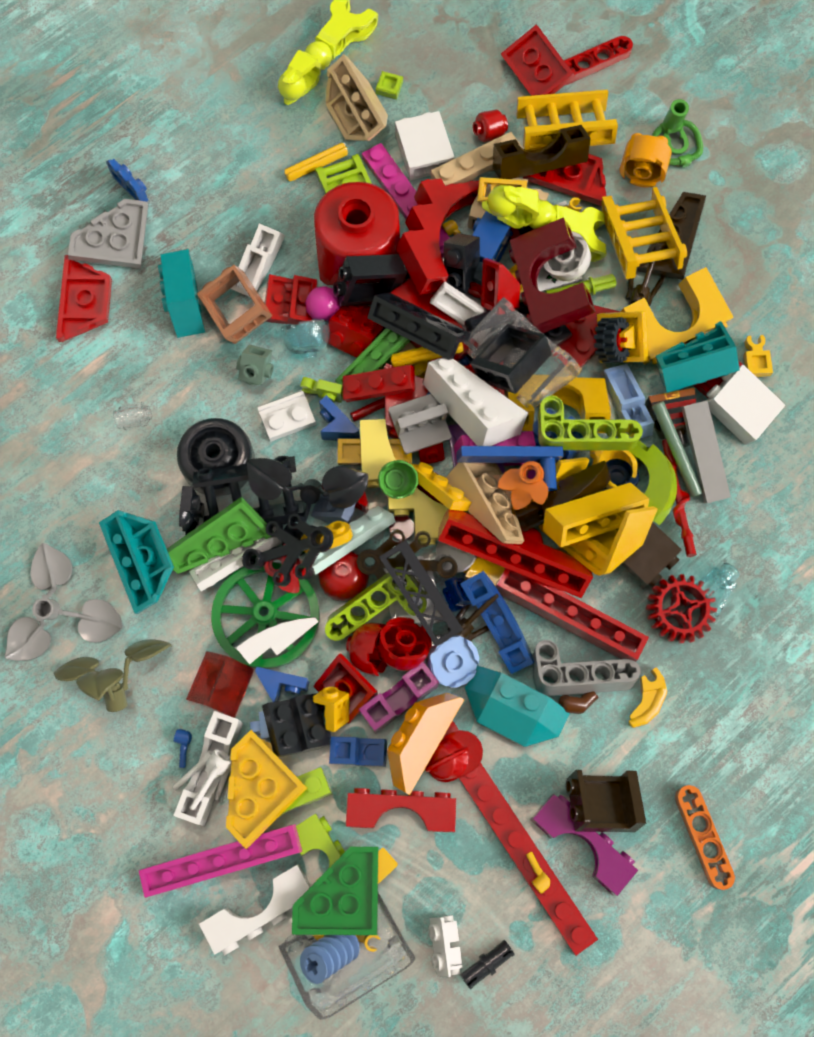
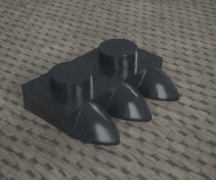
M182 486L179 510V527H182V531L187 535L196 526H199V518L204 516V503H201L200 496L197 495L192 486Z

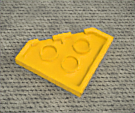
M252 730L231 749L230 760L232 764L228 786L229 808L228 816H226V828L246 849L307 789Z

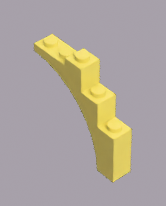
M385 419L360 420L362 472L368 473L367 487L378 488V475L381 468L386 463L396 459L388 440ZM417 487L412 495L405 498L393 499L388 496V511L394 513V516H409V512H413L414 540L418 532L426 531L431 537L429 545H435V541H438L439 526L448 508L432 500ZM421 535L418 537V541L426 543L428 538L425 535Z

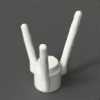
M215 749L213 753L207 751L204 758L173 786V789L177 790L206 764L205 771L209 776L191 804V810L197 807L214 778L221 776L214 798L219 800L228 774L231 771L232 761L230 756L219 749Z

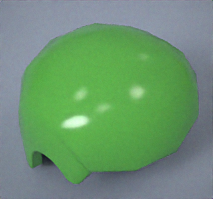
M393 460L381 468L378 475L379 487L385 495L393 499L405 498L414 493L418 485V473L410 463L403 460Z

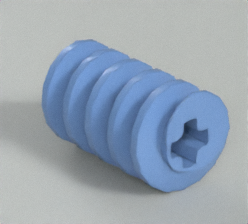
M325 935V937L306 947L300 956V967L306 979L314 984L322 983L332 974L344 968L345 965L350 964L352 960H355L360 951L357 937L355 935Z

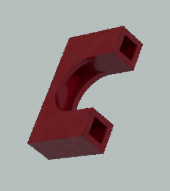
M564 217L510 240L512 249L509 250V254L513 263L517 265L518 270L515 271V276L523 287L524 292H521V297L524 305L528 306L530 312L527 314V319L531 328L535 327L540 333H545L596 313L590 291L583 282L556 293H544L538 289L537 278L542 266L548 260L577 248L571 227Z

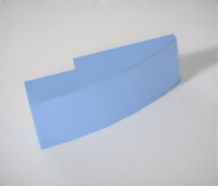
M628 364L605 369V379L619 420L637 421L643 429L641 438L653 435L654 422L645 406V397Z

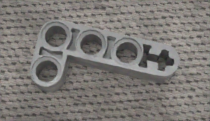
M551 640L540 641L532 655L534 659L532 667L536 689L546 696L584 694L593 691L595 693L626 691L634 686L641 674L639 665L630 659L561 663L559 649ZM545 652L549 654L551 658L545 659L541 657L539 653ZM595 674H602L606 680L598 679ZM569 675L577 676L580 682L572 681ZM543 677H550L555 683L549 684L544 681Z

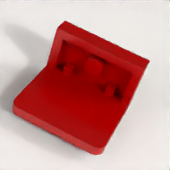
M367 305L342 306L330 318L324 342L357 358L381 334L385 327L367 318L371 308Z

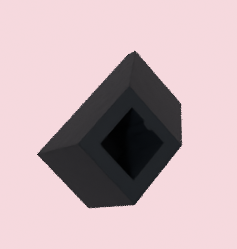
M458 233L444 242V266L449 275L446 282L461 293H467L480 261V237Z

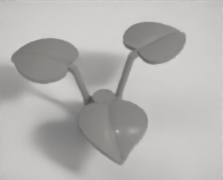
M42 543L32 561L31 579L38 589L46 590L50 587L51 589L33 604L32 610L33 614L37 617L36 619L23 617L11 625L7 635L5 658L15 661H26L44 654L51 643V635L43 629L45 626L44 620H53L58 615L81 618L78 623L80 635L86 641L94 643L103 642L121 631L123 626L121 617L110 603L100 599H92L85 602L82 610L83 614L60 610L59 603L56 600L50 599V597L56 591V585H64L70 579L73 569L72 563L64 553L48 544Z

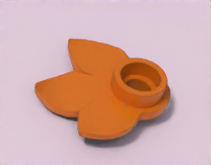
M534 461L525 462L519 469L507 470L498 482V488L511 491V503L514 510L526 508L532 500L543 505L548 497V486L543 481L544 470L539 463ZM534 470L536 476L533 479H528V472Z

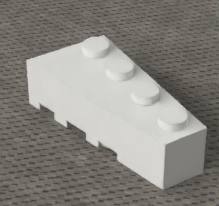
M442 357L428 362L423 385L440 404L445 403L450 416L477 446H493L521 434L528 412L456 360H448Z

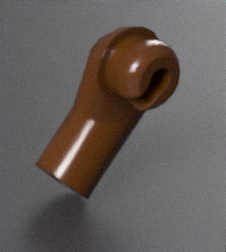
M594 691L584 693L580 698L562 695L559 698L558 704L567 713L582 714L598 699V695Z

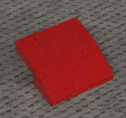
M269 274L265 305L272 314V317L265 322L293 325L312 324L313 319L306 311L305 302L308 294L317 287V279L294 275L293 279Z

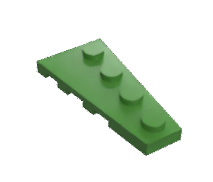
M240 497L167 548L174 566L173 570L179 574L207 563L210 558L218 555L220 557L228 555L231 550L243 546L245 548L253 545L254 541L261 538H271L272 536L266 533L267 523Z

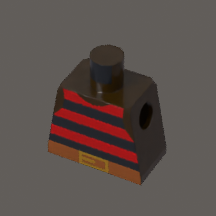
M689 388L649 396L645 406L654 422V429L658 437L666 439L652 405L664 401L683 448L689 446L690 442L681 407L696 403L695 389Z

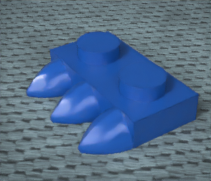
M115 159L106 161L111 176L135 200L149 201L145 192L147 190L146 186L139 178L135 180L132 177L131 171L125 164L120 165Z

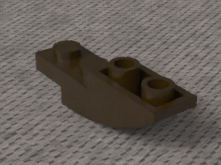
M605 460L558 481L560 490L549 493L543 505L533 501L526 508L514 510L523 532L544 523L545 509L603 491L611 480Z

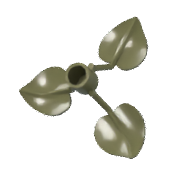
M156 639L142 640L130 645L124 651L127 656L124 663V672L117 668L95 671L94 668L99 665L97 659L80 657L63 664L54 672V676L60 681L77 680L76 684L83 693L98 701L104 697L107 711L118 712L128 706L125 691L129 689L127 682L130 662L150 659L165 649L172 647L169 642Z

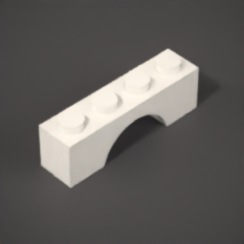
M214 711L204 735V745L199 762L204 758L207 751L213 753L215 749L222 750L231 757V749L236 744L243 723L239 719ZM206 764L192 776L190 782L184 788L174 813L175 817L201 826H205L221 776L214 778L197 807L191 810V804L209 776L205 771Z
M300 865L292 867L273 879L272 899L267 908L259 915L242 917L226 908L199 924L214 955L221 951L224 956L239 947L237 941L246 936L250 941L263 933L261 927L271 921L274 926L288 917L286 912L293 908V904L311 887Z

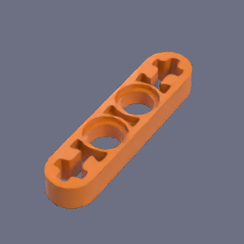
M683 786L676 792L675 800L707 880L715 889H729L735 881L734 871L703 796L695 786ZM686 790L689 794H694L695 798L691 800L694 808L700 807L701 811L688 815L687 810H692L691 805L682 799V797L686 796ZM696 816H701L706 821V828L702 832H698L693 828L692 821ZM707 842L713 843L717 848V854L713 858H708L703 853V846ZM722 860L723 864H717L720 872H726L727 877L724 878L725 884L715 880V877L718 875L716 866L709 867L708 863Z

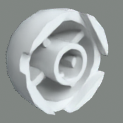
M573 231L577 248L558 255L544 264L546 271L559 281H573L585 274L590 265L591 253L589 246L580 234Z

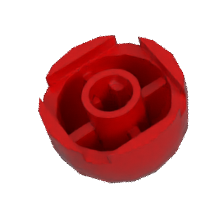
M351 551L318 574L320 587L328 597L335 601H350L368 587L369 575L359 570L357 566L358 554Z
M407 617L390 619L381 629L378 638V652L383 661L389 667L399 671H408L418 667L427 658L432 645V640L424 627H420L414 623V619Z
M364 624L356 629L353 635L348 638L346 650L349 651L352 665L360 672L379 676L378 672L383 673L388 665L383 661L378 652L379 634L386 624Z

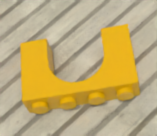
M707 267L685 277L678 284L692 311V322L688 330L673 332L662 327L656 320L645 298L624 307L620 311H646L649 360L643 362L644 365L651 361L654 365L657 364L656 355L681 342L685 345L695 340L696 334L701 331L704 334L715 329V324L720 321L727 328V322L734 318Z
M532 376L516 394L508 391L505 392V397L528 412L522 431H533L534 408L540 405L545 397L551 395L557 396L562 400L563 404L574 408L579 413L581 420H610L611 416L605 378Z

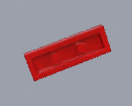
M411 364L343 376V400L346 402L415 391V368Z

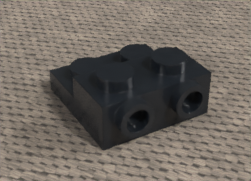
M317 693L295 696L289 700L262 705L272 750L277 757L315 751L330 745L331 731L326 730L322 716L325 707L313 702V696Z

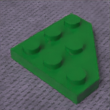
M350 846L293 904L292 935H377L379 847Z

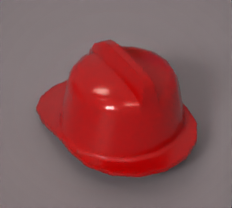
M464 730L455 731L444 736L428 762L425 771L429 772L437 781L445 783L454 781L472 772L479 766L483 757V748L480 740L473 733Z

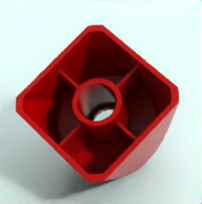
M348 182L332 188L320 199L314 212V227L319 277L327 286L333 285L337 281L339 269L343 266L346 256L398 254L396 247L400 241L399 211L395 201L385 190L371 183ZM380 279L357 280L355 284L376 283Z

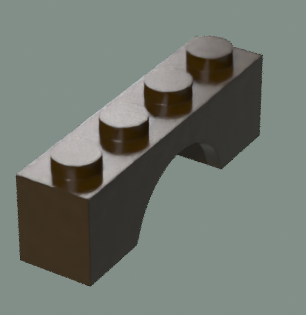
M582 125L560 129L552 142L538 150H525L520 147L516 139L496 143L493 147V169L499 179H514L588 162L591 138Z

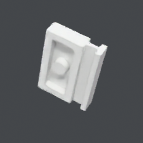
M303 391L257 407L270 442L316 425Z

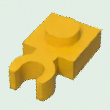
M751 335L747 336L745 347L748 351L743 355L745 367L756 377L771 376L773 368L770 350H763L762 348L765 344L764 335L759 336L758 344L752 342Z

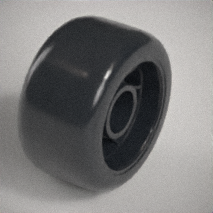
M209 418L195 423L183 434L177 447L179 469L187 483L192 487L193 472L203 468L216 469L247 464L248 460L255 458L252 444L245 431L236 423L223 418ZM220 452L219 456L210 458L212 454ZM248 480L239 481L240 489ZM229 483L213 485L216 497L231 494ZM203 487L194 488L199 493L204 494Z

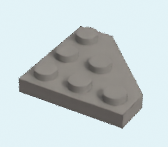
M123 199L117 203V207L109 212H103L91 220V224L82 230L78 229L71 233L68 251L69 260L141 269L149 207L148 202Z

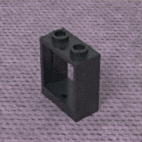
M399 254L346 256L343 266L339 269L337 281L333 284V293L335 297H338L340 307L371 305L374 295L391 293L402 285L407 271ZM380 279L379 283L355 284L357 280Z
M506 324L473 359L471 366L475 375L487 384L516 394L552 355L546 335ZM514 348L527 351L512 368L500 364Z

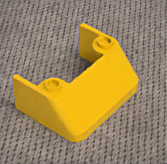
M584 457L558 460L556 465L557 490H560L558 481L586 469L589 459ZM652 506L626 510L618 531L615 529L562 548L594 574L599 576L609 574L643 545L658 509ZM543 524L539 525L540 530L546 534L543 531Z

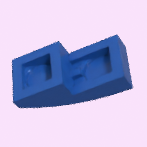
M331 737L329 764L386 767V739Z

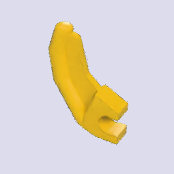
M657 667L651 670L655 677L654 682H650L645 675L640 678L642 701L629 716V725L632 728L648 724L659 714L666 698V683Z

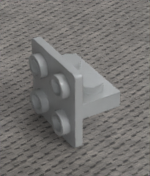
M432 394L389 408L390 417L405 454L448 441L452 437L445 420L448 414L445 403L439 405V402Z

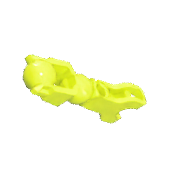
M333 0L330 4V20L315 37V41L306 47L305 52L301 50L296 52L287 70L278 80V90L284 97V103L290 105L312 90L319 82L321 71L329 67L331 60L340 55L351 42L366 40L377 27V12L368 8L361 14L350 13V0Z
M508 185L494 187L488 195V200L482 202V208L485 211L497 216L498 220L513 228L529 225L531 228L537 229L564 217L571 230L580 234L587 242L591 253L590 262L599 261L607 256L606 244L599 240L594 230L605 224V214L598 209L588 207L582 212H577L567 207L553 206L546 200H539L537 190Z

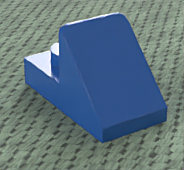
M327 395L319 401L321 409L319 413L329 423L320 432L323 440L360 439L359 429Z
M256 667L255 672L272 702L279 700L282 687H285V692L300 695V691H308L310 683L308 678Z

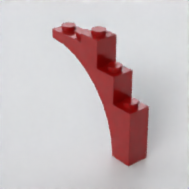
M439 178L426 179L420 182L414 195L418 205L412 206L405 221L409 231L402 234L396 247L419 295L436 292L444 281L446 282L449 275L442 261L439 246L441 225L454 212L473 204L478 196L479 181L445 185L442 179Z

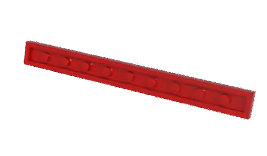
M454 721L451 722L444 736L459 731ZM481 762L472 772L458 778L573 954L577 956L595 943L598 938ZM530 852H533L539 867L550 879V887L543 893H540L532 884L537 875L526 856Z

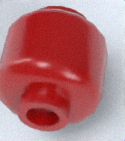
M497 109L480 112L473 122V133L482 142L495 140L507 132V118Z

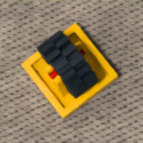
M646 311L597 314L598 327L595 328L597 334L594 335V339H596L594 348H597L595 353L599 355L600 363L645 362L649 360Z

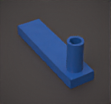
M461 446L456 452L457 463H525L528 461L540 463L544 470L543 481L548 486V491L557 490L555 463L563 457V446Z

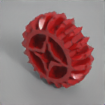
M684 574L678 575L677 579L674 575H670L668 582L665 579H661L659 581L660 587L655 585L652 588L654 594H650L647 597L649 601L654 603L646 605V610L653 611L652 614L647 616V619L656 620V623L651 627L656 629L660 626L662 629L659 632L660 637L669 633V642L674 641L676 636L679 644L684 643L685 637L689 643L695 641V636L701 639L704 637L703 631L709 632L711 630L708 623H714L716 620L713 616L709 615L717 612L716 607H710V604L715 602L716 598H708L707 594L711 592V589L707 588L703 591L701 589L704 584L703 581H699L695 585L694 576H690L687 581ZM680 589L691 593L696 600L686 598L684 592H681ZM671 590V606L662 610L663 598ZM680 603L681 606H691L690 608L686 609V611H684L683 613L682 611L678 612V610L672 611L675 608H677V606H679ZM700 608L698 622L692 628V611ZM666 618H675L683 629L673 626Z

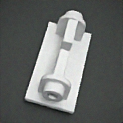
M453 915L430 918L429 937L433 942L434 949L432 963L437 976L451 977V975L460 974V968H463L460 947L450 948V942L459 941L457 921H454Z

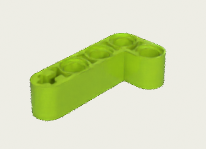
M553 395L547 396L542 400L538 411V440L541 446H563V450H632L639 442L643 433L642 426L635 420L564 419L563 402L560 398ZM553 408L556 411V413L549 414L545 411V409ZM549 431L554 432L557 438H549L545 433ZM579 432L583 438H575L571 433ZM597 432H605L609 438L603 439L599 437Z
M396 567V568H395V569H399V570H404L403 567ZM388 572L333 612L327 619L325 633L331 640H342L396 600L408 614L416 615L398 586L393 583V578ZM395 572L397 576H402V573ZM405 575L407 583L404 585L405 589L418 593V582L413 576ZM382 591L386 598L382 601H376L373 599L372 593ZM420 597L422 603L418 606V609L423 613L427 607V598ZM355 606H360L364 609L365 613L361 616H356L352 613L351 609ZM343 622L341 630L338 627L332 628L333 623L338 625Z

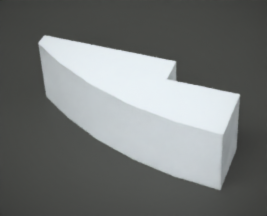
M260 223L251 245L247 244L238 267L244 271L256 291L270 270L285 237L281 232ZM240 281L230 288L250 297Z
M306 618L281 623L250 637L236 648L249 664L269 648L278 655L318 621L316 618Z

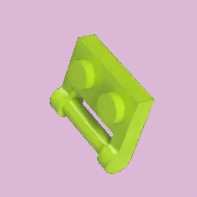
M359 154L351 156V159L322 168V166L315 168L316 176L325 194L332 188L348 182L371 183ZM351 168H355V169L350 170V171H347V172H345V173H342V174H339V175H336V176L327 178L328 176L337 174V173H339V172H342V171H345V170H348V169H351Z

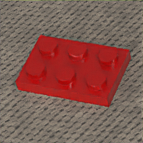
M537 24L501 53L503 59L531 96L555 94L575 78L574 73Z

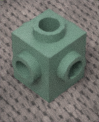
M249 344L237 361L238 379L246 381L249 385L257 386L262 385L267 378H271L274 365L271 364L273 350Z

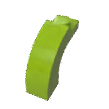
M639 441L635 448L628 451L644 463L648 469L649 485L644 494L649 498L648 507L654 506L658 509L653 521L660 526L670 513L677 494L676 474L668 458L654 444L648 448Z

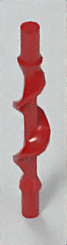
M666 439L662 440L664 455L672 464L677 479V494L675 498L677 505L673 508V515L676 524L682 529L681 539H683L686 556L694 557L697 555L693 540L694 535L689 528L684 508L685 504L690 501V496L687 492L680 489L677 464Z

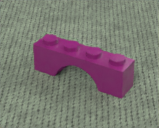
M555 794L551 795L530 820L550 839L561 834H573L585 840L590 846L595 860L592 877L613 896H618L638 872V869L633 866L635 861L626 852L622 851L619 853L612 847L614 842L603 832L600 834L597 832H575L574 823L569 815L570 802L561 794L558 797Z

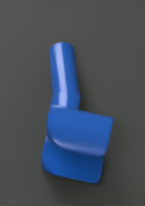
M183 729L176 730L173 742L181 744L179 768H186L187 750L192 740V734Z

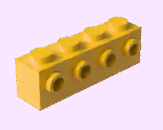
M631 482L545 509L543 531L557 545L564 547L618 529L626 510L648 507L649 498Z

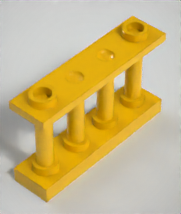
M608 89L518 97L517 119L526 118L528 126L524 127L523 148L525 150L541 149L553 141L560 129L582 125L591 138L590 146L615 144L618 129L617 120H606L603 112L606 111ZM594 112L596 121L583 122L581 113ZM558 115H572L574 123L560 124ZM549 116L551 124L537 125L536 117Z
M657 187L652 188L651 200L619 206L618 204L615 205L612 196L602 197L601 211L605 214V226L626 279L636 277V267H639L640 264L673 258L677 269L683 268L684 258L687 257V248L680 241L666 209L665 197L660 195ZM653 210L655 215L654 217L628 222L620 219L622 215ZM658 225L662 231L661 233L631 238V236L626 234L627 231ZM666 242L669 248L639 255L633 251L634 247Z

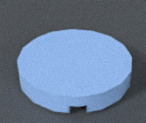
M454 635L437 647L434 644L428 654L427 665L429 670L440 684L453 688L467 684L474 677L477 664L479 665L477 648L471 641L460 635Z

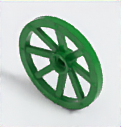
M273 562L272 565L274 569L278 570L282 564ZM264 566L259 570L242 567L231 574L216 593L211 611L214 635L223 650L232 659L245 666L273 669L287 665L299 658L309 648L316 636L320 620V608L315 591L308 580L299 579L300 591L298 593L287 592L271 602L275 584L273 577L268 575L263 600H260L244 579L254 574L265 573ZM238 584L253 603V607L224 605V602L230 591ZM305 592L310 605V616L278 611L277 609ZM263 609L269 610L266 616L260 615ZM222 613L252 616L226 638L222 627ZM316 618L318 621L306 631L304 637L295 647L293 644L289 645L286 648L288 652L278 657L263 659L262 654L249 664L241 653L232 646L255 625H258V634L267 629V627L271 628L278 625L277 619L294 621Z

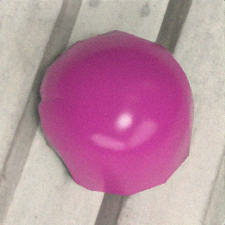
M327 286L313 289L308 294L305 302L307 313L313 320L320 323L329 322L330 318L341 308L338 297L334 296L333 289Z

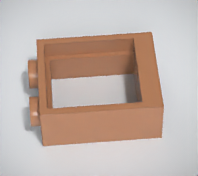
M236 265L225 268L219 277L206 283L202 290L197 293L225 339L234 344L238 343L272 317L269 309L244 271ZM240 281L255 305L229 324L215 303V300Z

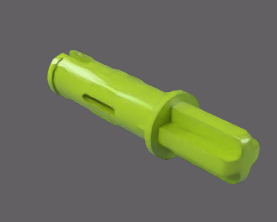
M613 274L596 278L588 277V280L581 281L589 289L592 296L596 292L616 287V278ZM581 282L545 290V293H556Z

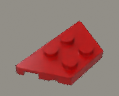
M591 154L588 155V162L523 176V179H528L529 182L602 206V197L606 196V180L603 174L602 158Z
M68 255L64 257L56 332L58 342H64L104 325L109 320L112 288L111 276L93 269L92 266L86 263L81 264L75 260H69Z
M594 305L596 313L565 324L572 332V337L557 347L555 353L558 363L561 364L565 372V377H574L595 354L597 348H594V343H596L594 335L597 334L595 328L598 327L597 314L620 311Z

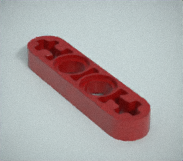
M618 36L564 60L575 75V78L566 85L627 59L632 51V40L627 36ZM605 53L609 58L603 60L597 54ZM581 61L587 62L589 67L581 68L578 63Z

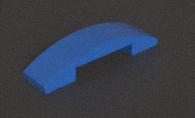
M482 571L461 582L460 584L472 606L476 605L477 608L483 605L490 597L498 594V598L481 615L500 648L498 652L509 672L513 674L533 664L534 659L517 621L487 574Z

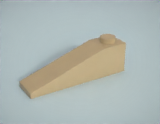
M458 463L446 478L452 487L462 490L464 496L472 502L468 512L502 543L522 544L524 538L518 518L512 514L511 509L513 506L511 499L504 492L507 490L497 489L498 482L493 477L494 475H500L501 478L502 472L498 465L494 463Z

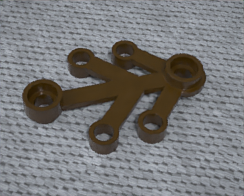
M395 529L390 533L389 538L376 550H363L357 558L359 570L367 575L374 574L378 579L387 574L383 569L386 567L379 557L394 546L405 541L404 532ZM420 531L416 534L415 540L409 544L414 553L430 544V534L426 531ZM398 533L402 536V540L395 542L392 536ZM421 535L427 536L428 541L426 543H420L418 541V537ZM401 553L394 558L387 559L392 568H404L405 559ZM444 556L439 561L418 559L426 571H437L443 578H452L458 570L456 560L450 556ZM368 557H372L375 560V563L373 565H367L365 563V559ZM450 562L452 564L451 569L444 570L442 568L443 563Z

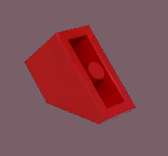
M484 258L481 306L495 313L519 308L520 283L503 264Z

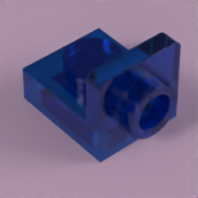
M452 577L445 581L446 588L442 592L452 612H456L471 604L460 584L465 581L464 578Z

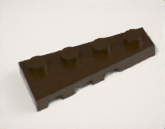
M682 192L669 215L681 243L686 245L687 257L684 258L682 269H677L673 258L655 261L652 271L653 275L680 280L684 279L705 205L706 195ZM666 242L655 243L649 246L647 253L669 248ZM650 262L640 264L637 267V271L646 273Z

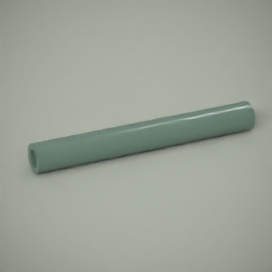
M664 401L652 405L690 497L701 494V487Z

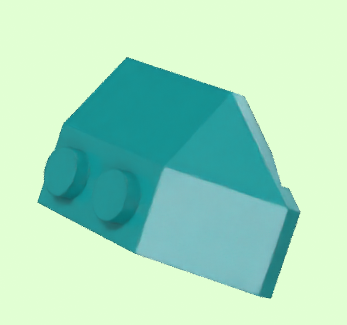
M117 510L100 521L99 525L135 614H139L158 602L174 566L155 521Z
M478 665L474 677L465 687L476 722L523 747L559 737L570 714L550 697L501 672Z

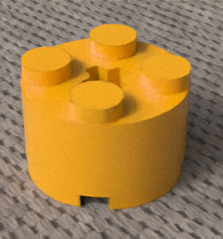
M634 133L625 147L619 169L623 178L625 176L631 179V184L639 187L649 188L656 186V183L659 181L662 183L666 178L672 155L668 139L664 136L655 137Z

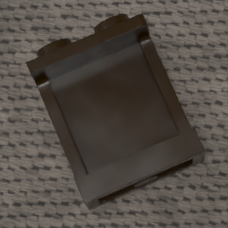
M652 522L643 545L621 564L641 582L640 588L644 589L647 585L653 588L662 578L659 573L665 567L670 570L680 560L677 555L682 549Z
M575 770L567 778L565 789L570 798L571 807L569 815L574 823L575 832L635 833L647 824L637 771L627 770L621 776L583 775L582 770Z

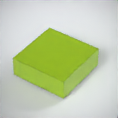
M382 71L375 93L397 100L403 84V76Z

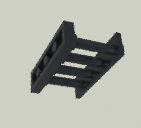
M278 456L273 459L286 465L291 473L296 472L295 456ZM247 464L216 469L203 468L193 472V489L203 487L209 515L204 516L203 523L219 513L213 485L229 483L232 502L242 497L239 481L248 480ZM291 482L286 487H291ZM283 491L284 503L271 505L269 500L258 497L259 507L253 508L266 523L276 521L282 525L287 524L288 517L291 514L303 516L305 511L303 501L294 500L293 491Z

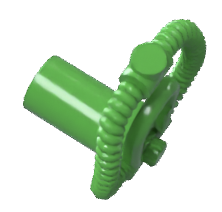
M677 99L672 102L663 123L653 131L652 136H659L662 132L664 137L668 139V145L671 148L672 154L680 155L689 146V140L683 129V126H687L694 134L697 150L693 154L671 158L669 165H679L685 168L702 155L704 147L702 136L697 126L691 121L684 120L689 111L688 103L685 100ZM679 132V139H682L684 143L683 148H673L669 134Z

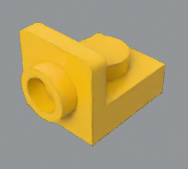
M325 687L313 696L314 703L325 706L326 730L336 732L349 722V693L340 691L336 687Z

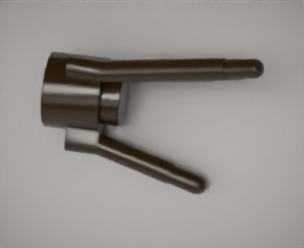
M655 261L650 262L642 284H638L633 288L634 278L628 279L626 299L629 300V305L645 298L648 305L651 306L654 296L666 279V277L661 276L651 293L649 292L650 288L647 285Z
M498 594L490 597L466 619L462 617L471 606V602L468 599L456 615V619L463 628L456 635L472 641L479 635L489 631L486 625L471 633L474 629L471 623L498 598Z

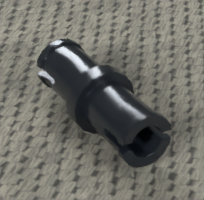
M503 940L486 955L482 953L479 956L480 960L463 973H460V976L471 990L489 974L493 976L496 973L495 969L513 957L515 953L511 950L509 944Z

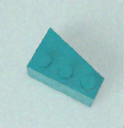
M189 249L160 254L161 264L158 265L160 278L163 279V281H160L162 295H165L164 298H161L164 312H169L177 338L206 333L200 314L202 310L198 302V288Z
M722 321L716 323L715 329L704 334L701 331L696 334L695 340L685 345L681 342L656 355L660 380L667 393L740 371L736 345Z

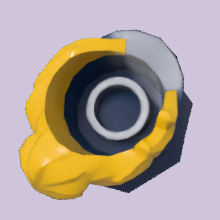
M590 450V457L593 459L592 465L604 460L607 464L611 480L604 490L630 482L635 487L640 481L637 470L638 464L636 458L628 450Z

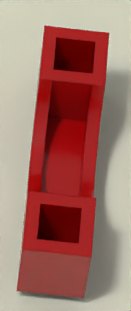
M354 788V793H348L346 827L374 829L377 821L384 813L395 808H405L420 816L427 831L455 833L456 798H451V793L435 792L434 797H424V792L412 791L408 796L397 795V790L382 789L381 794H370V789Z

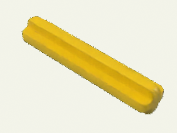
M339 143L286 168L284 173L287 180L291 182L315 171V168L323 167L347 156V147L344 143Z
M462 342L459 343L455 354L463 351ZM424 347L393 354L391 355L393 367H399L442 356Z

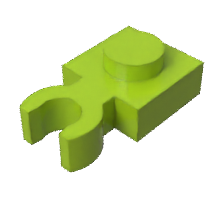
M308 377L302 378L300 387H303L302 391L304 393L317 394L321 399L327 395L333 403H342L343 385L321 379L315 381Z

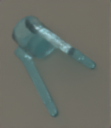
M723 563L719 569L715 567L708 575L699 580L705 584L713 578L714 585L705 594L707 599L718 588L722 590L726 588L717 606V612L714 613L716 617L720 615L731 592L737 586L735 581L740 576L739 571L729 563ZM683 591L685 596L690 594L689 591Z

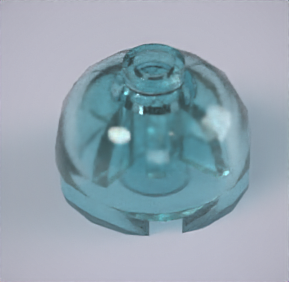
M329 320L299 322L295 327H292L291 324L282 326L281 333L285 346L294 354H302L303 359L317 357L316 352L323 350L329 343Z

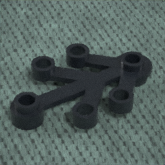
M291 514L287 520L289 528L299 530L308 537L298 540L285 531L281 523L270 521L266 525V533L269 536L278 538L286 545L264 552L252 548L248 549L242 556V564L247 569L259 570L264 566L265 562L287 556L280 569L273 575L275 585L286 587L291 581L289 573L301 552L308 550L302 564L296 566L295 575L298 579L309 580L313 575L312 565L319 553L328 551L333 544V533L329 528L324 526L313 528L305 522L303 516ZM298 518V524L295 526L294 522ZM276 525V531L273 533V527ZM324 536L323 542L320 543L321 537ZM306 568V573L302 576V570ZM281 575L284 576V579H283L282 582H280V577H281Z

